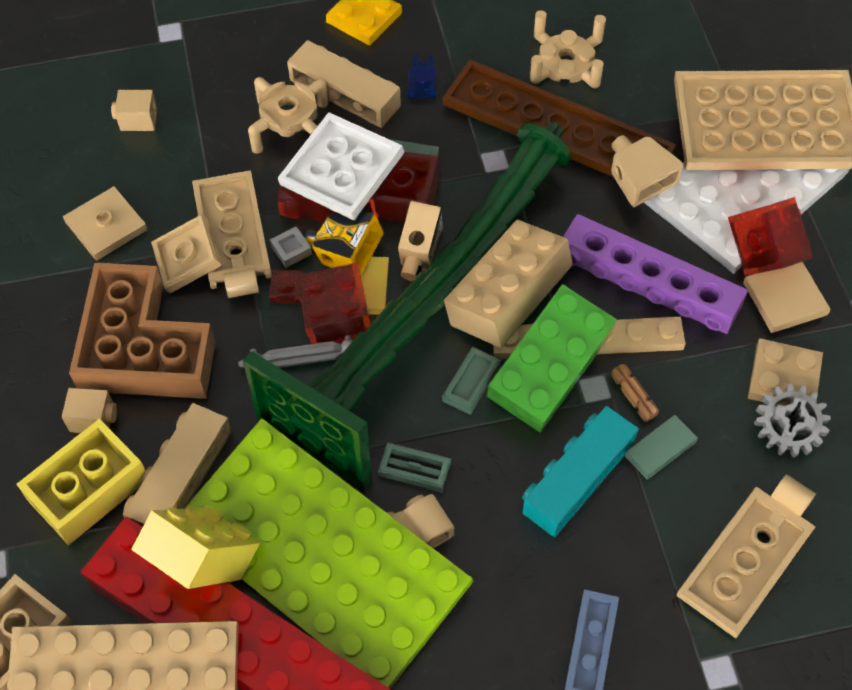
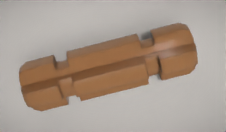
M625 364L615 367L612 370L611 377L617 385L622 386L620 389L635 409H639L637 412L645 422L654 419L658 415L659 408L653 400H648L650 396L636 377L630 376L632 374L631 370Z

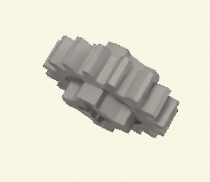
M788 384L785 392L777 386L772 391L773 397L769 394L763 397L762 401L765 405H759L756 409V412L762 416L756 418L754 424L756 426H763L758 437L769 438L766 445L768 449L777 445L779 447L778 455H782L788 449L791 456L796 457L800 449L807 455L812 451L811 444L815 447H819L823 441L819 436H826L829 433V429L823 426V424L828 423L831 418L829 415H822L821 413L826 408V403L817 404L815 402L818 393L815 392L808 396L806 395V386H802L796 392L793 385ZM783 401H791V404L785 407L781 405L775 406ZM806 408H808V410L810 411V413L812 414V416L809 415V413H808V411L806 410ZM795 410L794 422L796 425L789 432L790 419L788 417ZM772 424L776 426L779 435L773 429ZM799 434L804 436L810 435L803 440L793 441V438Z

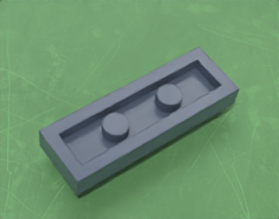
M584 589L564 690H603L619 597Z

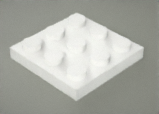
M328 112L279 175L278 181L281 186L355 220L402 157L404 149L402 145Z

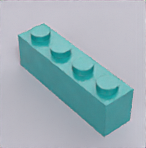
M608 406L599 415L593 413L583 427L585 431L579 438L574 435L568 441L563 450L565 454L558 461L553 459L543 472L545 477L538 485L533 482L522 496L524 500L522 514L554 538L624 457L626 451L635 444L639 428Z

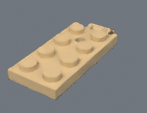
M251 170L192 181L198 216L204 214L208 218L222 262V266L208 273L211 289L217 288V283L225 282L228 298L259 293L256 276L265 274L266 279L272 278ZM234 249L241 250V253L237 255L230 254Z
M787 474L771 496L756 487L679 589L676 596L734 638H737L816 527L801 517L816 496V493ZM757 534H767L770 541L768 543L760 542Z

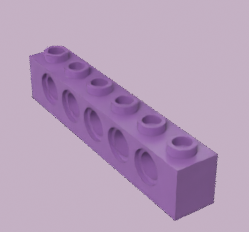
M579 214L576 215L563 236L569 241L572 266L581 267L598 278H605L618 284L626 291L640 294L655 304H662L675 310L683 317H690L705 324L712 330L721 331L725 334L729 332L748 291L739 285Z

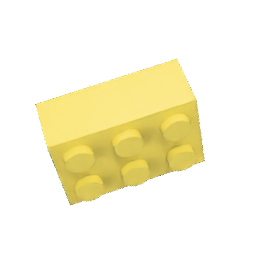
M98 419L18 482L17 486L27 501L69 546L141 486L145 468L129 448Z
M205 505L203 508L188 506L186 509L169 507L168 510H152L131 550L187 589L241 580L260 543L250 537L251 532L247 528L236 523H229L223 519L224 514L220 510Z

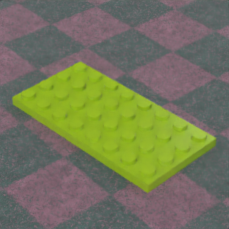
M262 418L184 508L186 509L188 506L203 508L205 505H209L220 510L224 514L223 519L229 523H236L247 528L251 532L250 537L258 541L260 545L242 580L316 641L389 689L395 684L474 582L473 578Z

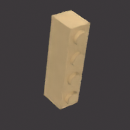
M307 40L287 61L290 81L308 86L319 78L324 79L327 85L328 101L380 128L401 107L400 87L395 83L373 74L368 69H363L351 63L348 59L328 51L323 46L316 45Z
M192 403L188 411L180 415L172 437L163 442L159 451V457L153 467L150 466L145 471L142 477V484L136 494L131 495L126 501L123 513L124 518L127 516L143 527L152 510H168L169 507L184 509L192 500L232 433L228 418Z

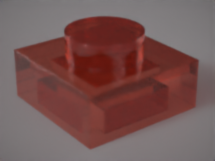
M272 270L269 292L270 302L301 303L304 282L303 271Z

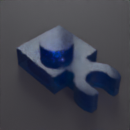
M418 54L413 55V69H409L408 98H436L437 69H433L434 57L432 54H429L427 62L418 61Z

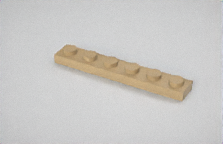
M681 317L617 320L612 334L597 354L684 350L686 343ZM533 324L521 325L502 348L493 345L494 357L508 359Z

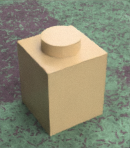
M118 90L116 102H112L111 112L113 119H117L120 131H155L158 108L153 91Z
M68 388L62 419L69 432L81 433L98 419L110 429V424L116 421L117 405L113 403L108 390Z

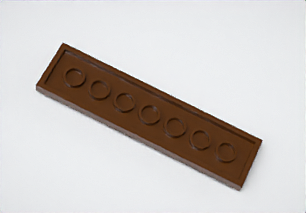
M473 60L468 61L443 96L444 106L517 136L518 130L523 124L530 123L545 128L549 122H556L559 124V127L564 129L559 139L570 149L572 160L612 177L614 176L612 175L611 168L616 152L611 146L619 136L625 135L632 144L644 137H651L672 155L676 149V144Z

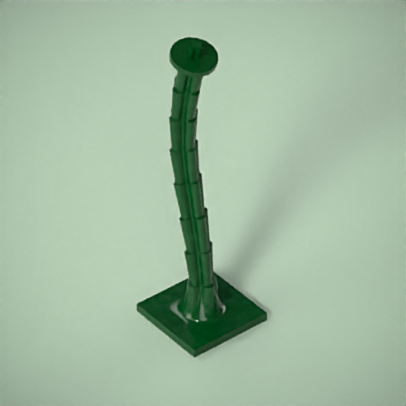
M549 122L545 128L530 123L523 124L517 133L522 144L505 174L499 176L479 210H475L453 242L446 244L427 270L420 272L396 301L391 300L365 332H359L332 367H326L307 385L251 351L243 360L257 421L259 422L261 418L342 480L365 494L372 485L368 428L365 420L353 414L365 393L364 388L397 357V351L426 327L427 320L445 306L444 299L501 238L536 195L534 191L554 165L562 167L569 163L572 157L570 149L559 139L564 129L559 127V124L556 122Z

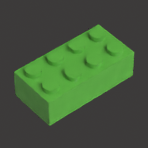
M562 284L488 385L487 397L541 433L612 334L617 319Z

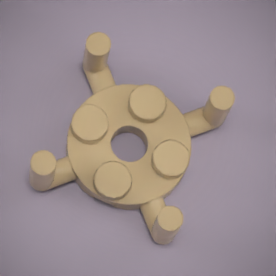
M537 11L535 14L534 37L542 45L540 46L539 55H534L531 59V83L538 84L548 77L557 82H560L561 79H570L569 83L583 80L591 88H598L601 84L604 63L602 60H595L596 52L594 47L603 41L605 16L597 15L595 17L593 34L585 40L577 36L572 30H565L559 35L550 37L545 32L547 14L544 11ZM562 56H569V57L573 58V60H569V59H564V60H562L560 57H562Z
M262 77L255 79L254 85L259 104L260 119L248 128L253 153L258 154L263 151L260 133L267 128L278 132L282 137H291L295 132L303 129L310 135L318 127L313 122L317 118V105L319 107H326L328 105L327 85L324 79L319 78L308 86L298 82H294L295 85H285V82L271 85ZM284 105H294V108L290 110L281 109Z

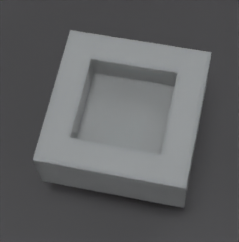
M297 227L270 239L272 249L285 268L312 255L311 246Z

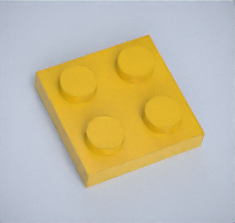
M340 0L326 14V22L370 46L402 14V5L393 0Z

